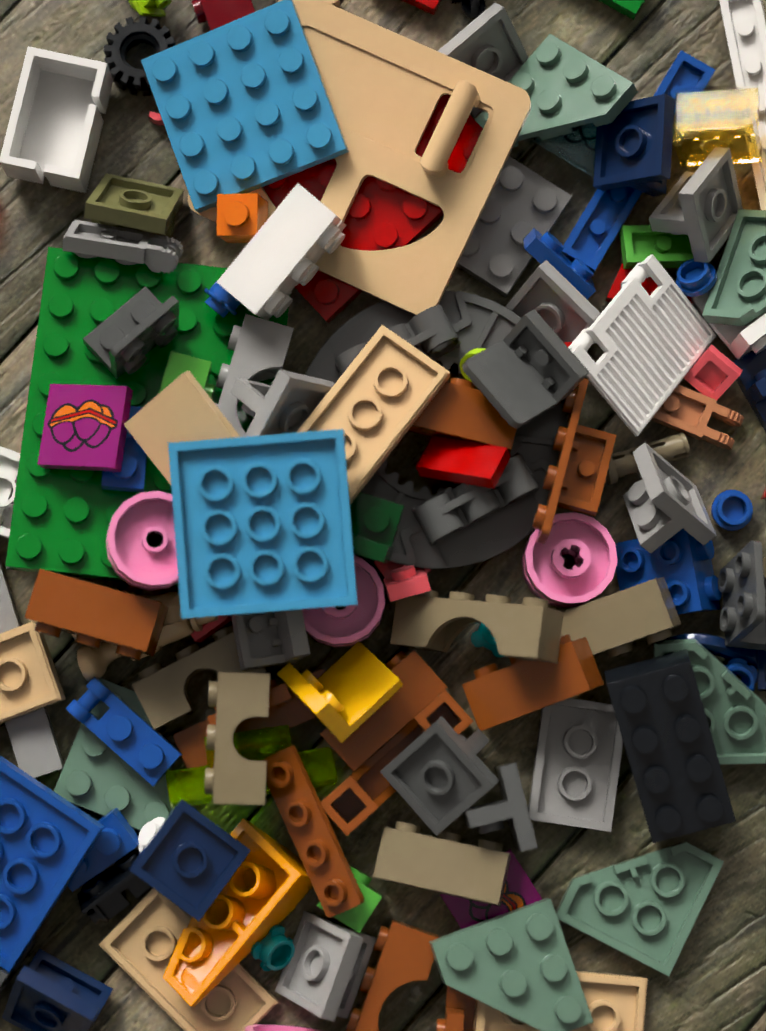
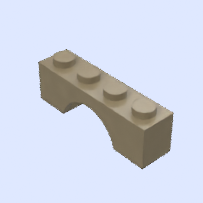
M433 590L396 600L390 644L409 649L447 653L452 642L460 632L471 625L483 623L493 634L499 655L527 661L557 663L564 612L548 608V600L523 597L522 604H511V597L486 594L485 601H474V594L450 591L448 599L438 598L439 592Z

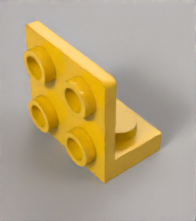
M357 642L318 679L308 669L300 674L290 663L277 673L301 702L341 743L403 685L401 680L361 642Z

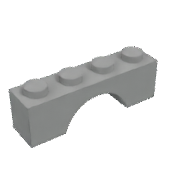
M245 314L242 327L234 325L227 349L234 350L230 365L222 363L216 387L223 390L219 403L215 404L241 437H244L246 432L242 428L237 415L239 399L231 394L230 391L237 378L255 382L275 379L279 369H283L294 329Z

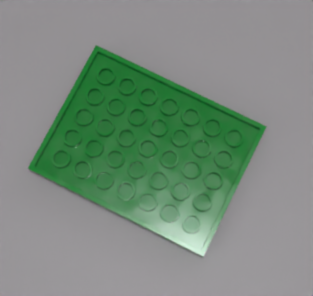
M48 247L5 564L6 569L39 572V569L66 576L125 582L116 575L107 559L106 537L114 513L124 501L141 492L102 489L103 471L45 469L37 465L50 384L128 386L133 390L131 406L144 407L158 395L170 352L174 351L212 362L208 383L215 385L212 400L214 403H219L223 389L216 387L222 363L230 365L234 350L227 349L234 325L242 327L245 314L261 318L242 303L235 310L237 312L236 315L228 312L223 318L205 303L209 295L204 292V289L207 288L209 290L228 268L178 262L173 272L170 271L168 274V272L163 273L160 271V273L152 272L145 263L123 265L116 262L115 259L104 257L82 258L74 252L63 251V248ZM145 286L162 304L171 296H174L179 301L178 334L165 347L159 348L156 346L145 355L147 357L146 362L133 374L128 375L125 372L116 379L83 343L85 336ZM289 307L279 318L273 315L269 321L287 326ZM274 379L263 380L259 383L271 385ZM239 400L237 415L242 428L246 432L254 417L241 408L243 403ZM147 455L144 492L162 491L172 494L171 485ZM149 533L146 537L147 544L153 548L159 547L163 540L158 534L152 538ZM179 582L171 587L179 588Z

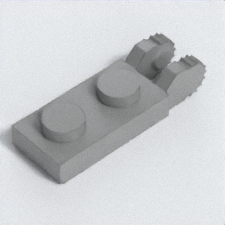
M74 220L63 237V251L74 252L82 258L104 257L115 259L116 262L123 265L145 263L152 272L160 273V271L163 273L168 272V274L170 271L173 272L184 250L182 249L183 245L180 244L181 241L179 242L173 237L169 238L168 236L81 220Z

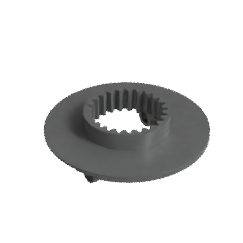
M445 290L439 305L430 307L417 315L411 314L386 301H381L353 316L327 339L316 354L305 375L336 383L381 325H384L450 373L452 371L456 372L457 378L466 380L460 372L461 359L472 349H487L502 341L519 322L521 317L494 301L462 291ZM564 401L517 428L510 452L511 458L495 489L455 483V486L447 489L444 486H440L436 495H431L428 486L425 485L419 492H415L412 481L409 480L400 485L398 483L399 473L386 474L388 462L385 460L360 492L405 506L392 545L394 549L390 562L405 566L414 565L415 568L450 569L469 566L505 552L535 530L532 528L538 504L546 505L549 490L542 489L548 465L556 466L559 451L552 450L558 426L566 427L569 413L562 411Z

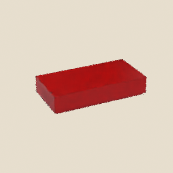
M432 436L416 465L419 476L495 489L511 456L507 447Z

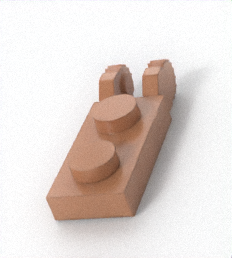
M678 384L651 421L678 432H683L685 435L697 440L702 438L710 444L730 450L735 440L723 432L707 427L709 419L713 416L725 424L739 427L744 420V416L717 404V400Z

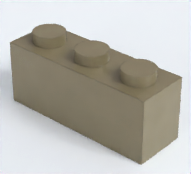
M661 577L564 611L561 636L569 634L572 641L586 637L593 656L607 651L609 658L632 651L631 642L646 637L649 645L672 637L670 628L681 625L665 578Z
M396 821L395 829L384 826L373 874L374 878L501 907L511 860L509 853L502 852L503 844L478 839L477 846L461 843V835L446 831L440 832L436 837L420 834V826Z

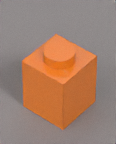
M258 193L217 194L216 236L227 243H249L268 220V201Z

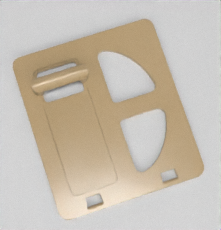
M293 0L349 151L333 158L336 160L337 166L320 202L344 222L364 179L374 177L440 207L444 213L443 221L439 226L416 242L398 248L375 251L356 250L339 245L331 254L325 251L316 262V265L319 267V271L411 314L417 315L430 307L439 305L530 113V97L524 89L325 1ZM443 95H449V101L423 156L420 157L416 154V149L440 98ZM472 108H479L489 114L488 119L464 170L461 173H456L448 169L449 164L447 161ZM262 187L247 193H258L268 201L269 219L277 208L268 197L264 188ZM188 194L190 208L196 214L217 223V206L198 213L195 211Z

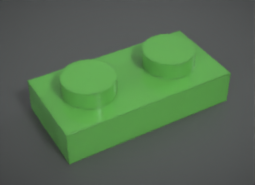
M622 225L619 232L624 269H633L637 263L643 262L651 254L656 257L663 268H679L684 262L694 259L689 237L686 234L673 235L666 232L652 231L651 225Z

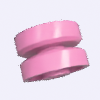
M162 491L139 493L124 501L112 516L106 537L107 559L116 575L132 587L153 591L167 589L179 582L172 494ZM149 533L152 538L156 534L162 537L163 540L159 547L153 548L147 544L146 537Z
M577 512L556 514L550 535L545 544L537 542L538 529L533 532L525 544L521 558L523 578L530 591L539 599L548 600L549 605L559 608L578 607L595 599L613 580L618 563L616 544L607 528L593 517ZM563 555H570L574 559L575 565L570 569H566L563 566L565 559L562 557Z
M354 555L358 605H347L343 609H336V606L302 609L306 633L318 643L334 648L351 647L357 642L368 639L379 626L385 609L384 585L376 570L361 557Z

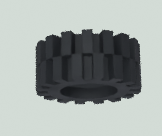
M139 16V22L134 23L133 18L129 17L126 18V26L122 27L119 22L114 26L116 33H108L106 37L108 45H104L106 57L104 59L109 66L113 80L117 81L118 87L123 91L128 88L132 95L137 96L139 90L143 92L144 96L151 95V87L144 69H135L127 63L126 57L129 49L136 44L146 43L154 47L158 53L176 44L173 36L171 37L170 30L165 25L161 27L158 20L153 18L152 22L149 23L146 16Z

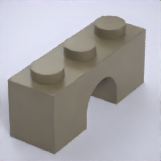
M233 625L213 634L212 637L215 642L201 649L196 643L175 654L178 661L162 668L160 663H157L138 673L140 680L131 685L154 730H160L195 712L188 696V686L191 679L201 671L213 670L216 672L269 674L266 667L241 671Z
M218 672V681H209L208 707H216V725H207L206 750L215 751L214 768L205 769V794H213L212 804L265 805L267 761L248 760L242 757L235 749L233 736L235 729L242 721L255 717L268 718L270 674Z

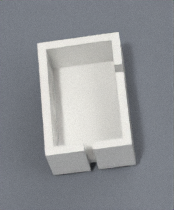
M27 47L0 156V164L8 177L40 184L44 183L46 177L51 186L83 193L87 192L104 122L100 113L106 114L114 81L107 63Z
M297 183L217 283L255 315L268 321L273 315L279 318L292 303L293 299L289 297L292 289L299 283L305 286L314 277L319 269L316 262L325 251L331 254L338 248L345 238V234L342 231L347 225Z

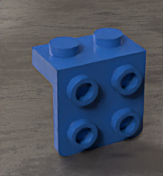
M682 528L651 554L640 546L638 538L616 543L618 561L616 573L620 591L655 578L664 577L678 615L720 609L719 600L721 599L722 592L719 591L718 578L713 572L711 559L714 557V546L712 540L703 546Z

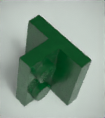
M360 492L350 504L354 554L389 563L394 549L392 545L405 506Z

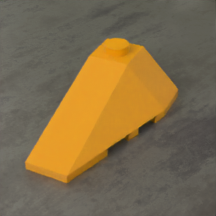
M244 818L230 835L251 851L200 921L192 917L188 927L182 930L163 975L168 984L191 1007H195L251 952L252 946L256 942L262 941L269 934L271 927L278 925L289 915L313 886L303 863L289 849Z

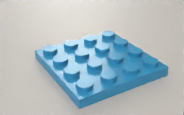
M282 0L141 60L192 204L198 213L217 206V194H247L349 152L293 0Z
M344 429L168 443L181 619L358 605Z

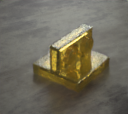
M758 88L676 93L673 144L680 165H701L715 147L730 148L733 164L762 162V145L759 137L760 94Z

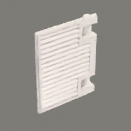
M651 254L643 262L636 264L622 281L617 295L589 328L583 329L568 348L590 372L586 376L636 437L639 436L717 335L656 257ZM648 277H651L658 285L651 295L641 285ZM595 343L604 351L596 363L587 353V350Z

